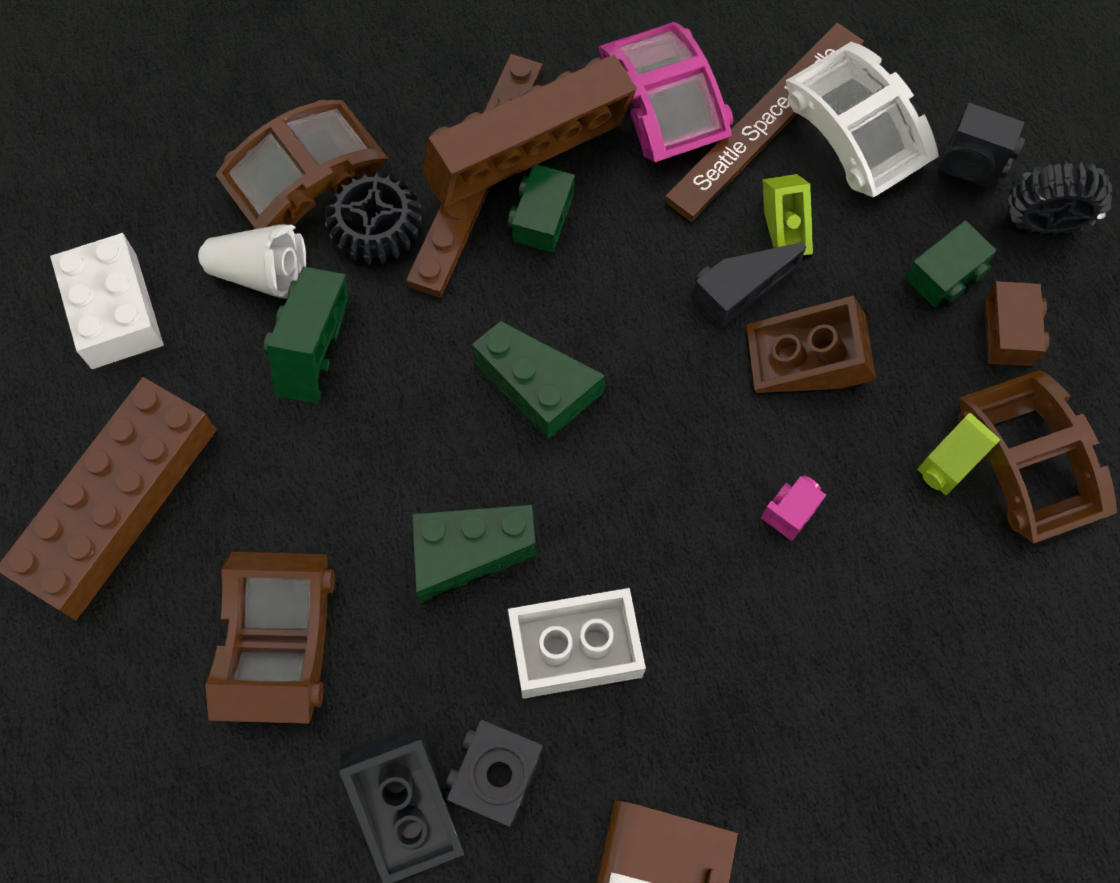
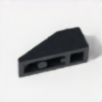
M802 242L723 259L713 268L707 266L695 278L696 283L692 298L723 327L798 267L806 246Z

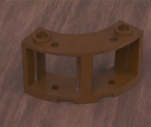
M1042 370L960 397L961 413L958 415L960 423L971 413L1000 439L986 457L1003 490L1008 507L1007 519L1011 528L1033 544L1117 513L1116 497L1108 465L1100 468L1092 447L1099 444L1090 424L1083 413L1077 416L1074 414L1066 402L1069 400L1070 395L1056 380ZM1036 411L1054 431L1052 434L1008 449L994 424ZM1066 452L1075 475L1079 495L1033 511L1019 469Z

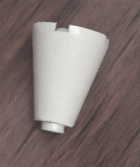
M280 224L208 238L201 246L198 258L207 274L277 298L287 299L291 281L297 280L302 267H306V249L302 235L295 234L293 231L296 227Z

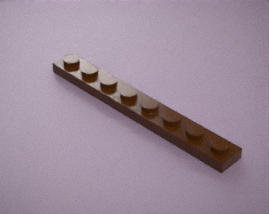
M510 54L484 112L493 109L497 103L504 99L510 98L513 100L524 95L527 90L537 85L543 72L542 63ZM491 186L445 208L442 205L440 206L406 279L409 288L439 298L442 297Z

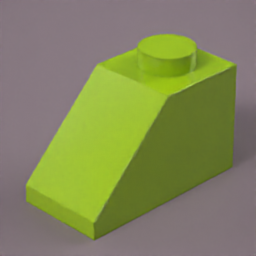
M798 174L763 179L764 214L773 247L777 248L802 242L806 246L804 255L813 254L810 183Z
M969 413L925 459L917 470L923 474L925 482L930 487L940 490L947 495L990 452L1000 439Z

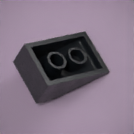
M420 723L341 753L339 773L382 883L399 881L465 855L433 755Z

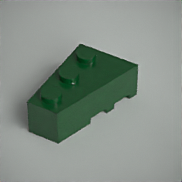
M303 266L297 280L291 281L288 290V300L285 306L279 307L273 333L268 332L264 341V353L269 356L275 396L315 404L319 403L321 396L317 381L320 371L328 372L330 360L324 359L330 341L337 340L348 302L346 274Z

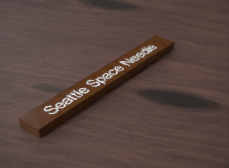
M836 23L731 129L732 136L720 140L665 196V203L692 223L798 114L793 112L788 102L789 92L786 80L846 44L853 42L862 46L864 40L839 23Z

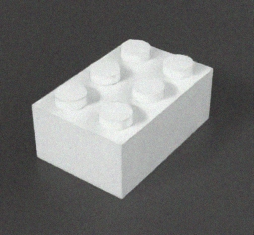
M123 233L50 256L76 351L91 369L164 346L137 255Z
M630 588L508 609L523 699L643 677L646 668Z

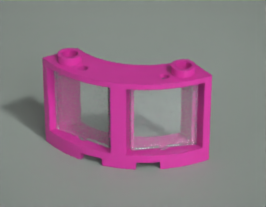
M672 22L599 46L602 60L615 54L637 88L631 101L634 108L631 109L630 115L636 128L644 157L657 162L732 136L730 125L733 124V115L731 109L727 104H724L712 70L688 28L685 29L678 23Z

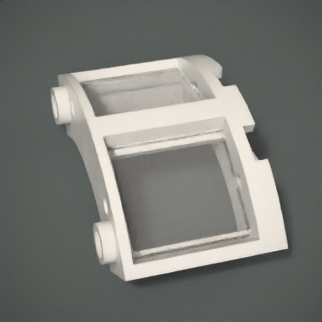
M850 42L787 79L788 102L793 112L809 120L829 141L845 169L846 179L851 189L875 197L936 159L939 155L925 114L918 117L909 101L914 95L906 83L896 72L890 75L880 66L882 58L859 44Z

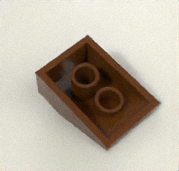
M854 295L746 324L754 389L757 393L841 389L876 380L866 316Z

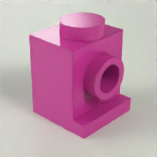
M800 476L793 486L786 483L781 488L773 501L766 507L761 519L793 541L819 507L826 494L820 491V486L813 479L807 476Z

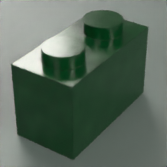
M537 164L533 165L530 176H524L519 188L520 203L518 206L513 205L509 214L508 226L512 227L513 242L554 253L574 196L575 175Z
M965 220L918 257L911 265L905 279L936 308L946 299L951 303L958 298L966 289L964 284L969 280L973 279L977 282L984 277L992 268L989 261L997 250Z

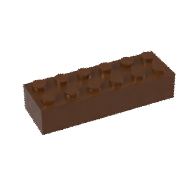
M615 54L603 60L596 58L590 61L583 69L574 73L571 71L564 72L554 82L545 86L535 85L527 90L524 95L513 100L510 98L504 99L489 111L482 114L479 112L472 113L460 124L451 128L444 126L437 129L428 139L422 174L443 208L531 168L534 164H539L620 126L637 88Z
M142 377L0 562V573L77 621L217 429L206 413Z

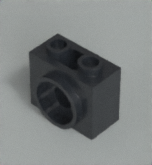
M968 103L947 144L938 171L991 190L998 177L1002 179L1006 177L1013 159H1017L1023 147L1025 139L1019 136L1024 122Z
M480 720L477 729L470 727L461 747V751L466 752V756L461 767L457 768L454 766L448 776L444 790L449 792L447 801L494 823L512 829L542 755L543 745ZM502 765L509 768L512 772L511 780L504 787H494L489 783V773L495 766Z

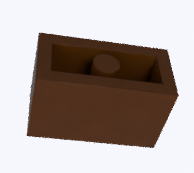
M996 281L986 295L985 316L988 364L1033 366L1047 352L1049 334L1047 331H1044L1043 321L1046 315L1047 303L1046 299L1042 298L1041 284Z

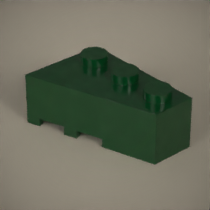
M502 321L472 344L476 365L547 439L551 438L604 392L605 375Z
M532 505L413 514L416 593L421 603L431 600L433 596L452 588L457 589L465 586L467 582L488 573L491 575L536 556Z

